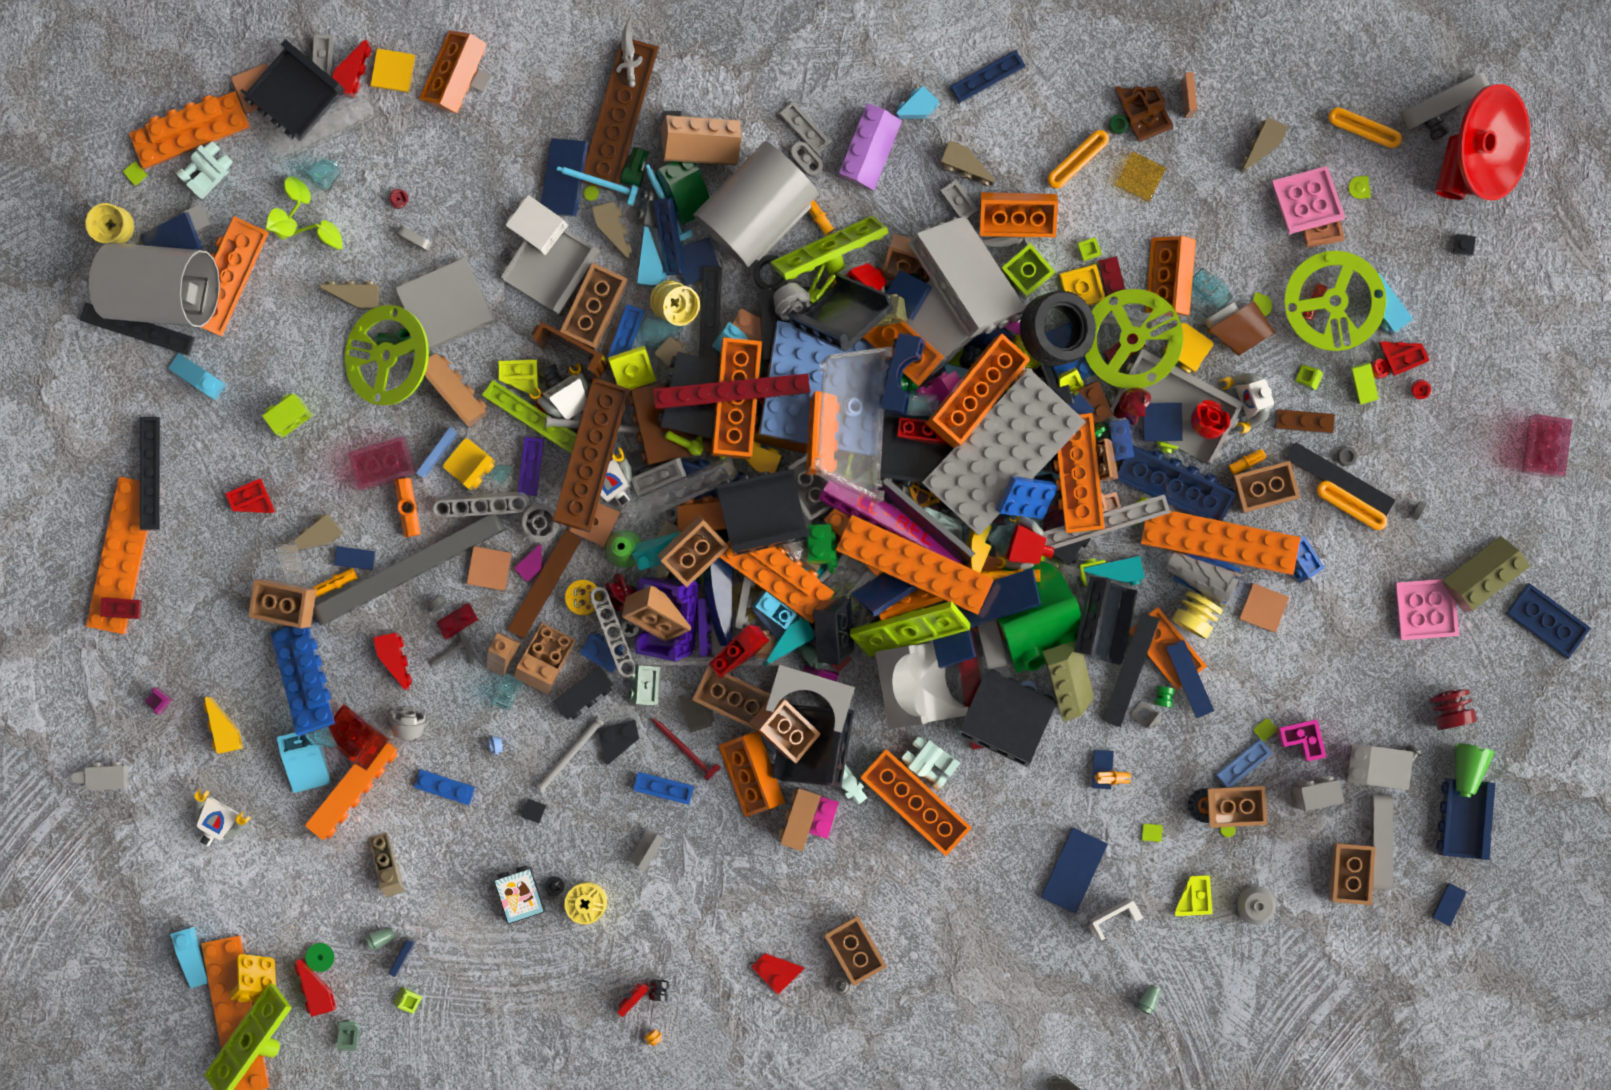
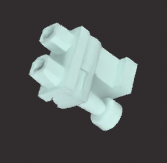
M213 141L205 147L200 145L197 148L198 150L192 154V161L186 169H179L176 172L201 199L229 173L227 169L233 163L225 153L218 160L214 157L220 148ZM198 169L200 173L192 180L190 175Z
M917 736L912 744L920 751L914 756L907 750L901 759L915 774L924 776L933 782V788L939 791L947 781V778L943 775L938 777L931 770L935 765L950 777L960 765V762L930 740L926 741Z
M845 764L842 789L845 790L844 793L848 799L852 797L859 805L867 799L861 790L864 786L860 781L857 782L855 776Z

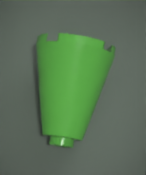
M616 531L609 536L605 544L606 557L613 565L619 568L634 566L636 561L632 553L637 543L642 541L632 531ZM621 544L625 545L623 550H619Z
M1456 743V791L1459 792V796L1471 798V795L1476 794L1495 751L1487 748L1483 750L1475 745Z

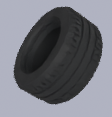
M1059 290L1040 295L1029 302L1024 312H1022L1019 325L1020 338L1028 354L1039 363L1060 366L1075 362L1084 357L1094 343L1096 324L1092 310L1085 300L1073 292ZM1051 308L1062 311L1068 317L1071 324L1072 334L1070 342L1063 349L1054 346L1048 341L1044 333V319Z

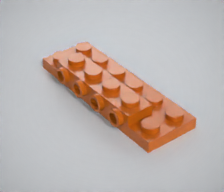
M234 91L219 98L212 95L203 97L201 103L195 105L194 102L184 105L183 110H170L166 113L167 116L159 118V116L152 117L148 120L149 123L145 124L146 127L130 132L129 135L142 168L147 169L195 150L200 145L205 146L211 141L215 142L250 128L237 92Z
M233 216L223 236H218L215 242V246H217L216 252L210 255L214 258L218 268L220 291L213 316L201 328L219 336L223 335L269 232Z
M1093 413L1078 414L1086 423L1057 452V460H1054V470L1059 472V479H1056L1057 491L1061 490V498H1058V507L1064 513L1066 533L1105 529Z
M728 541L727 545L729 548L719 557L811 624L815 621L812 616L813 610L822 601L829 600L834 594V591L820 582L816 572L811 569L806 571L801 567L802 562L794 557L792 560L786 556L787 552L779 546L733 556L730 542Z

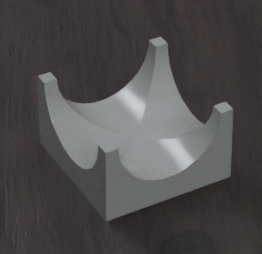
M933 643L875 652L888 729L966 716L969 707L958 703L949 692L945 680V668L940 669L938 667Z
M779 665L766 710L774 712L779 701L792 692L799 690L813 691L828 701L835 716L834 731L842 732L855 687Z

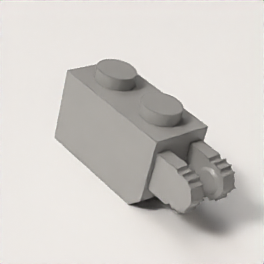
M110 762V766H103V763H91V767H85V771L73 772L71 781L74 783H85V787L89 791L129 788L128 765H122V762Z

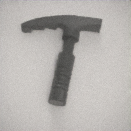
M463 631L458 632L462 640L461 642L458 641L457 645L448 648L431 660L435 667L452 656L456 650L462 649L463 646L467 648L466 651L469 653V663L473 664L472 649Z

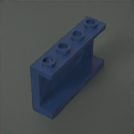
M1445 778V782H1442L1441 792L1444 793L1443 801L1440 803L1442 820L1438 824V831L1441 832L1440 840L1437 841L1439 855L1490 860L1496 783L1481 782L1476 794L1468 798L1459 796V792L1456 791V779Z

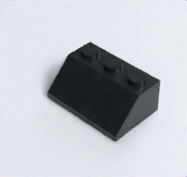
M849 596L822 601L813 610L812 616L815 620L814 637H816L815 654L819 663L839 665L854 650V639L850 636V629L853 628L851 597Z

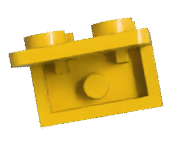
M1182 323L1183 348L1177 364L1180 365L1181 370L1193 375L1214 344L1187 323ZM1167 344V346L1164 348V350L1162 351V354H1164V355H1165V353H1166L1168 344Z
M465 438L446 460L443 467L472 491L473 488L477 489L482 483V477L493 470L496 461L471 440Z
M240 954L237 957L238 984L230 992L231 999L238 1000L239 1002H256L268 983L275 984L276 986L275 960L270 957Z

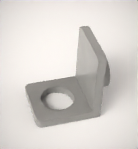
M1140 701L1131 713V717L1147 729L1155 728L1161 721L1159 717L1162 715L1161 712L1155 711L1143 701ZM1141 708H1146L1149 711L1148 718H1139L1138 711Z

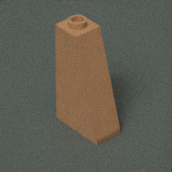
M497 633L488 649L487 669L504 677L522 643L505 634Z

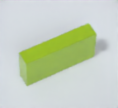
M1366 362L1350 367L1358 403L1362 405L1378 400L1379 397L1371 363Z

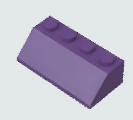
M867 103L840 169L839 178L874 191L902 120L882 108Z

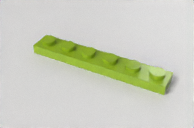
M491 381L482 394L484 398L570 454L572 453L577 434L566 427H545V420L548 415L496 381Z

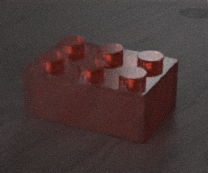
M343 704L334 716L335 724L327 726L321 733V736L349 760L367 771L390 739L357 711Z

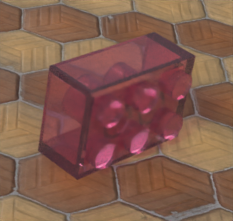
M1538 414L1529 416L1522 473L1554 478L1566 476L1573 419Z
M404 436L348 453L358 488L361 491L389 484L398 479L418 475L407 438Z

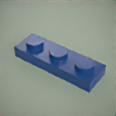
M626 305L607 358L632 349L645 310Z
M422 769L419 771L414 786L416 789L466 805H470L475 786Z
M638 772L633 791L690 805L694 786Z

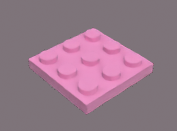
M1328 166L1272 181V186L1289 234L1344 220L1345 215Z
M1443 579L1395 583L1400 640L1459 636L1456 601L1443 584Z

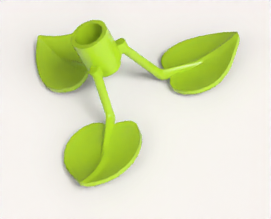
M289 176L284 181V190L292 200L296 201V205L288 216L280 208L272 209L267 216L265 230L275 232L280 239L284 240L300 232L317 228L316 234L324 243L341 250L343 247L341 234L338 228L327 220H322L320 225L314 224L296 229L297 223L291 217L301 203L307 205L310 202L311 194L308 187L300 179Z

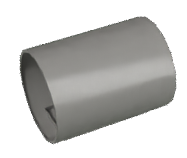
M764 141L693 216L728 254L748 268L755 260L759 261L812 207L810 203L819 193L811 181L789 158L772 144Z
M107 243L99 249L93 259L89 276L90 299L95 311L102 318L202 327L210 321L217 307L220 291L219 272L214 258L207 251Z

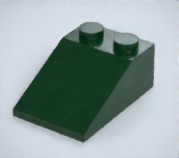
M673 161L659 168L655 173L665 197H673L675 214L682 225L694 220L693 214L710 198L696 163Z

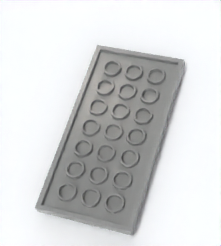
M1028 369L989 410L964 443L959 447H955L922 483L973 531L980 535L1000 514L996 508L1011 476L1033 479L1086 421L1035 373Z

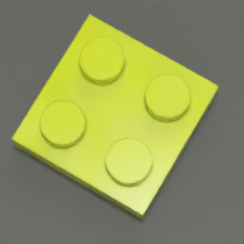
M645 345L608 358L619 386L631 390L656 381Z

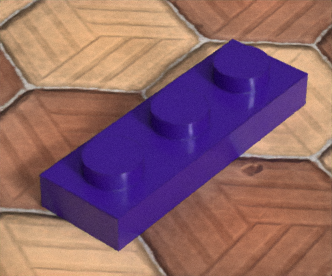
M524 438L518 492H523L529 496H538L544 439Z
M706 598L698 599L700 657H708V653L712 652V642L708 641V633H711V622H707V614L710 613Z

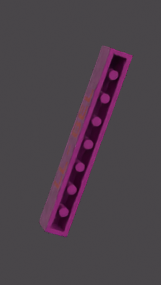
M832 473L818 497L819 500L849 517L854 515L957 563H961L892 504L880 500L876 495L864 491L860 486L848 482L840 475Z

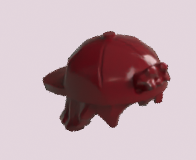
M1140 387L1127 389L1119 398V402L1114 409V417L1118 419L1126 418L1129 420V424L1135 425L1139 416H1146L1145 409L1150 404L1151 394Z
M616 573L613 576L614 584L607 582L604 589L609 595L614 611H621L623 614L625 598L637 592L634 586L625 584L622 575Z

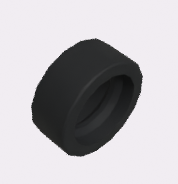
M767 255L757 261L753 277L760 289L773 288V291H777L787 284L788 280L782 277L777 284L768 285L763 282L760 276L762 267L779 258L778 256Z

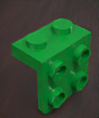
M831 524L808 525V563H828L830 574H833L834 568H838L836 531H832Z

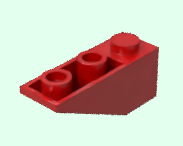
M364 40L333 72L332 78L345 89L341 95L354 98V95L359 92V79L365 73L366 65L364 63L366 58L370 57L372 50L368 40Z
M899 417L897 437L951 447L925 423L927 420Z
M748 625L708 664L718 677L722 678L758 653L769 642V639L758 626Z
M391 633L373 637L377 657L404 690H409V685H412L410 673L407 674L406 671L408 659L406 655H403L402 647H404L403 636H399V633Z
M302 958L296 960V965H294L295 972L301 978L300 990L306 996L305 1008L307 1013L314 1017L336 1010V1003L330 987L309 968Z

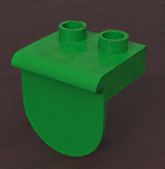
M1040 561L1039 564H1034L1032 567L1033 570L1040 569V582H1037L1041 606L998 619L1009 658L1017 673L1024 670L1036 671L1045 665L1042 651L1075 641L1078 636L1082 617L1075 596L1072 595L1062 573L1056 567L1044 561ZM1006 567V568L1003 569L1002 571H1014V570H1013V569H1008V568Z

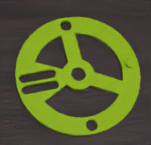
M1326 251L1308 258L1294 271L1285 291V312L1295 333L1306 343L1322 350L1343 351L1362 344L1378 329L1385 314L1386 292L1379 274L1366 260L1345 251ZM1327 266H1342L1334 288L1327 290L1323 297L1299 301L1301 288L1312 273ZM1353 270L1365 280L1371 294L1369 315L1358 329L1344 312L1348 306V296L1345 291ZM1375 290L1382 291L1383 295L1381 298L1374 296ZM1336 295L1341 299L1339 306H1332L1330 304L1332 296ZM1289 304L1296 305L1297 309L1295 312L1288 310ZM1325 309L1329 312L1330 316L1324 334L1311 328L1301 312ZM1341 318H1346L1350 346H1345L1343 342ZM1332 319L1337 320L1341 342L1339 348L1334 346L1330 323Z
M1126 289L1110 294L1093 308L1092 314L1096 324V335L1094 343L1085 355V358L1099 378L1110 385L1122 389L1145 388L1161 381L1172 371L1182 352L1183 329L1177 313L1165 299L1150 291ZM1116 297L1118 303L1111 305L1109 303L1110 298ZM1141 304L1152 308L1153 311L1139 328L1132 326L1123 305ZM1112 311L1122 330L1119 338L1121 346L1107 365L1098 351L1097 334L1103 319ZM1168 312L1173 313L1172 318L1150 329L1146 327L1148 322ZM1173 320L1178 322L1177 326L1155 337L1150 335L1151 331ZM1130 334L1138 336L1136 344L1132 345L1127 342V337ZM1146 340H1169L1165 355L1149 371L1135 375L1118 372L1130 353L1141 350ZM1150 373L1156 375V379L1152 382L1147 379Z
M394 305L375 307L366 312L356 322L346 343L345 369L352 388L362 399L375 405L389 406L400 403L413 394L420 385L428 365L429 347L423 326L410 311ZM394 309H397L396 317L392 315ZM395 320L409 331L412 338L396 345L384 342L378 346L366 333L378 322ZM358 340L371 343L372 349L366 350L353 347L351 342ZM351 349L368 352L371 356L367 360L353 357L349 352ZM386 350L390 353L387 361L383 359V353ZM415 350L414 363L408 377L398 387L385 391L389 369L395 365L399 356ZM376 361L378 370L373 388L363 378L359 366ZM377 394L380 395V400L378 402H376L375 400Z

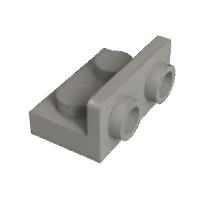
M648 828L629 861L645 872L665 837Z

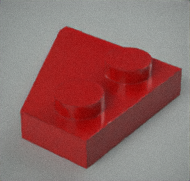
M1379 342L1393 377L1430 361L1422 343Z
M261 478L225 493L234 512L276 513Z
M764 953L751 966L777 994L784 990L805 969L802 965H797Z

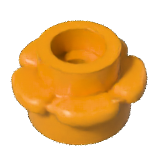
M657 1029L649 1032L644 1037L647 1042L646 1045L651 1044L655 1046L662 1040L660 1038L662 1033L658 1032Z

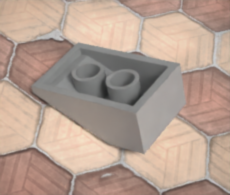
M1352 744L1348 782L1409 790L1413 752Z

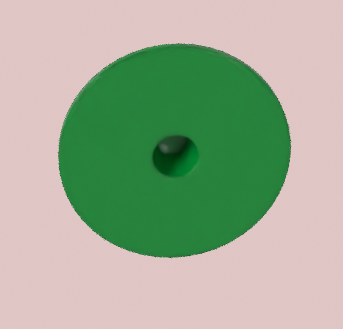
M316 943L307 950L305 958L310 969L316 972H324L333 965L335 956L329 945Z

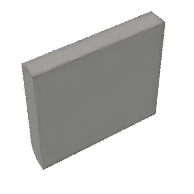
M477 69L469 85L483 93L492 76Z

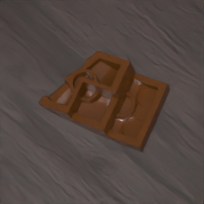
M1115 87L1122 110L1138 143L1173 128V123L1165 111L1166 101L1158 87Z
M1255 301L1207 330L1210 335L1215 334L1222 340L1221 343L1229 347L1238 356L1275 333Z

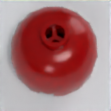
M1204 400L1193 410L1191 425L1199 436L1205 439H1215L1224 434L1230 427L1229 414L1227 412L1224 413L1220 409L1222 407L1220 404L1211 400Z

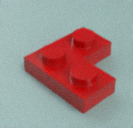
M646 982L642 985L638 983L629 993L632 996L629 999L625 997L619 1003L618 1007L620 1009L617 1013L624 1017L645 995L650 986Z

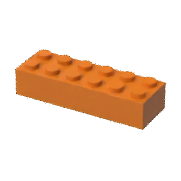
M1003 334L996 336L925 423L951 447L961 446L1030 361V358Z
M723 337L720 349L718 382L759 378L762 341ZM757 399L716 403L711 456L750 459L752 457Z
M887 749L860 776L866 784L945 856L972 829L969 824Z

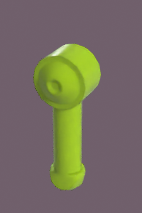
M670 431L665 434L667 440L688 448L687 450L692 455L700 456L704 449L703 438L700 436L696 440L689 441Z

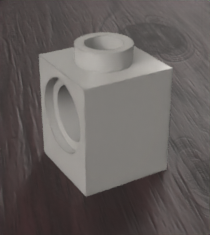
M192 204L187 207L188 210L184 211V213L189 212L197 235L214 228L207 210L202 204Z

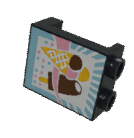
M527 865L516 868L515 873L509 874L506 871L497 874L498 878L494 880L508 924L546 912L532 867L527 868Z

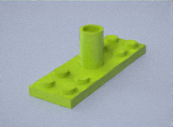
M871 215L771 261L773 269L785 280L795 279L799 274L812 271L816 266L825 263L830 277L835 272L838 273L846 267L843 254L856 248H862L873 240H880L889 232L887 226Z
M950 601L850 629V636L871 657L875 656V652L916 645L970 630V623L954 603Z
M268 983L204 1073V1077L213 1090H234L258 1055L273 1058L278 1054L280 1049L279 1041L271 1038V1036L292 1007L275 984Z

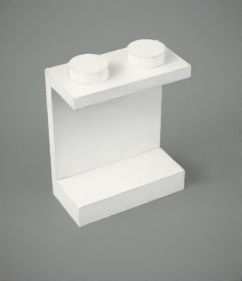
M528 195L521 200L516 212L509 216L506 226L510 231L517 233L546 255L568 224Z
M1128 898L1089 920L1091 925L1088 927L1092 935L1101 940L1105 939L1098 924L1126 909L1134 921L1137 922L1143 917L1135 902Z

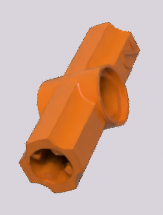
M411 478L395 480L398 510L401 516L404 537L421 535ZM406 503H411L412 510L405 513L403 506Z

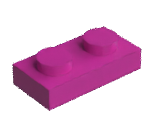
M820 797L810 834L828 839L839 804L838 801Z

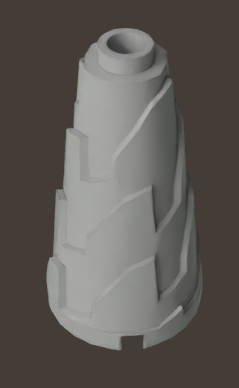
M1175 552L1173 555L1169 553L1164 563L1167 565L1166 569L1186 581L1190 586L1223 609L1226 607L1223 601L1228 603L1238 584V580L1235 577L1240 579L1242 575L1236 571L1214 566Z

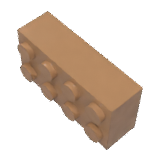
M592 263L560 332L596 351L628 285V279Z
M708 665L692 700L756 730L749 722L769 700L771 694L728 673L719 678L711 666Z

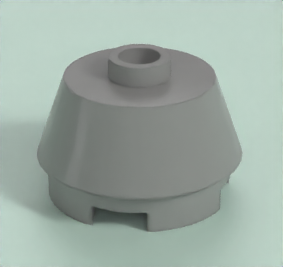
M797 283L782 286L773 296L775 313L780 315L782 320H790L788 314L792 310L803 314L811 306L809 303L810 294Z
M535 504L529 507L521 519V528L525 536L535 542H545L553 538L559 529V523L552 522L555 510L545 504Z
M400 707L398 712L392 710L389 723L394 736L404 740L419 738L427 723L426 712L424 710L418 712L416 707Z
M1252 886L1241 893L1237 908L1240 916L1246 922L1260 925L1273 917L1276 910V902L1268 889L1261 886Z

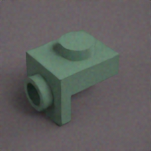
M353 1020L338 1022L337 1050L357 1051L359 1038L358 1023Z

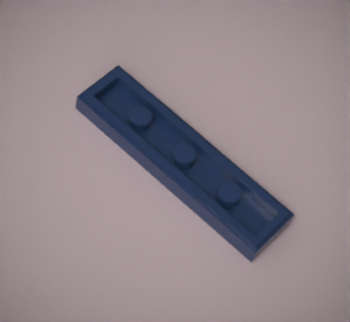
M1014 50L951 85L950 89L960 104L1025 68V64L1017 50Z
M673 197L653 200L666 276L684 274L685 267Z
M1182 640L1166 647L1195 718L1197 719L1214 712L1185 641Z

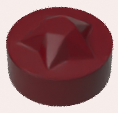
M395 189L390 193L388 202L391 207L402 209L408 203V195L404 190Z

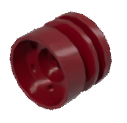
M1453 689L1429 698L1430 703L1439 702L1440 704L1439 706L1432 707V711H1442V715L1434 718L1437 730L1477 722L1475 709H1465L1464 706L1471 703L1472 698L1465 700L1462 698V696L1470 694L1469 689Z

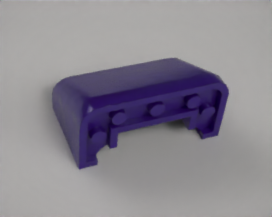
M640 578L637 585L638 591L648 586H654L665 593L691 626V631L665 642L644 630L635 638V653L674 662L690 656L695 647L698 600L697 582L693 581L686 587L679 579Z

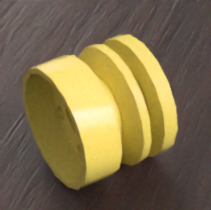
M102 203L94 206L87 214L85 221L86 230L90 237L97 242L124 244L133 235L134 220L131 214L121 207ZM110 224H116L115 227L110 228Z
M662 281L656 285L650 297V307L653 313L673 325H687L697 316L700 307L699 297L696 292L677 281Z
M1187 591L1185 596L1191 602L1185 599L1181 601L1187 607V610L1177 608L1171 620L1187 631L1207 639L1213 629L1207 623V620L1217 622L1218 618L1211 613L1221 615L1223 610L1209 598Z
M582 882L575 885L565 898L567 915L579 924H591L597 921L604 914L607 907L605 891L593 882ZM581 899H584L585 901H590V903L588 904V909L586 906H581V904L583 903Z

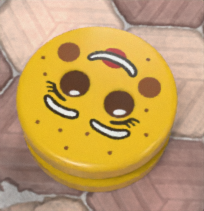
M577 580L571 583L565 592V603L569 610L583 616L595 612L591 600V592L597 586L588 580ZM600 592L594 595V599L598 602L601 601Z

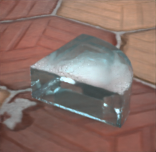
M497 465L489 475L503 484L513 468L507 465Z

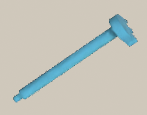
M649 164L645 165L646 172L659 199L666 198L653 169L650 168ZM677 222L680 241L693 235L691 229L682 232Z
M557 167V170L563 174L628 194L627 204L633 206L638 186L632 185L631 188H627L566 167Z

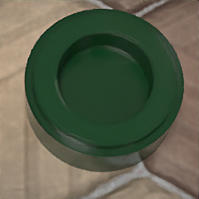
M1115 115L1109 121V130L1115 135L1123 134L1128 128V121L1122 115Z

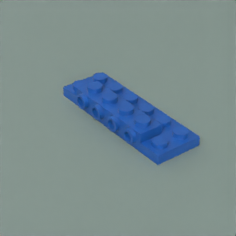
M288 626L271 632L297 736L335 724L329 699H332L329 689L325 687L327 678L324 671L321 672L320 666L323 663L320 655L316 653L318 644L316 639L312 638L310 627L297 628Z

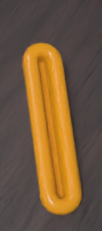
M1333 108L1328 114V120L1332 125L1388 148H1396L1402 142V135L1397 130L1343 108Z
M1096 130L1050 172L1047 178L1049 186L1054 189L1063 187L1065 183L1108 144V134L1103 130Z
M1323 481L1317 486V494L1320 498L1373 530H1382L1387 525V518L1382 512L1332 482Z

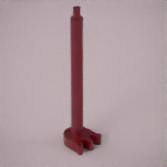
M653 718L652 721L656 724L655 726L706 774L703 778L707 782L721 769L718 764L710 769L661 721Z

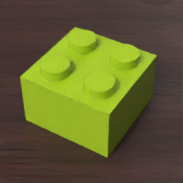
M1031 243L1001 268L1007 280L1012 283V286L1024 299L1028 298L1055 274V270Z
M294 393L283 396L278 405H271L265 410L266 413L262 415L273 432L282 438L314 416L301 397Z

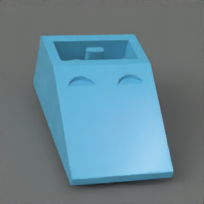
M319 729L301 736H297L295 732L277 737L281 758L293 793L331 784Z

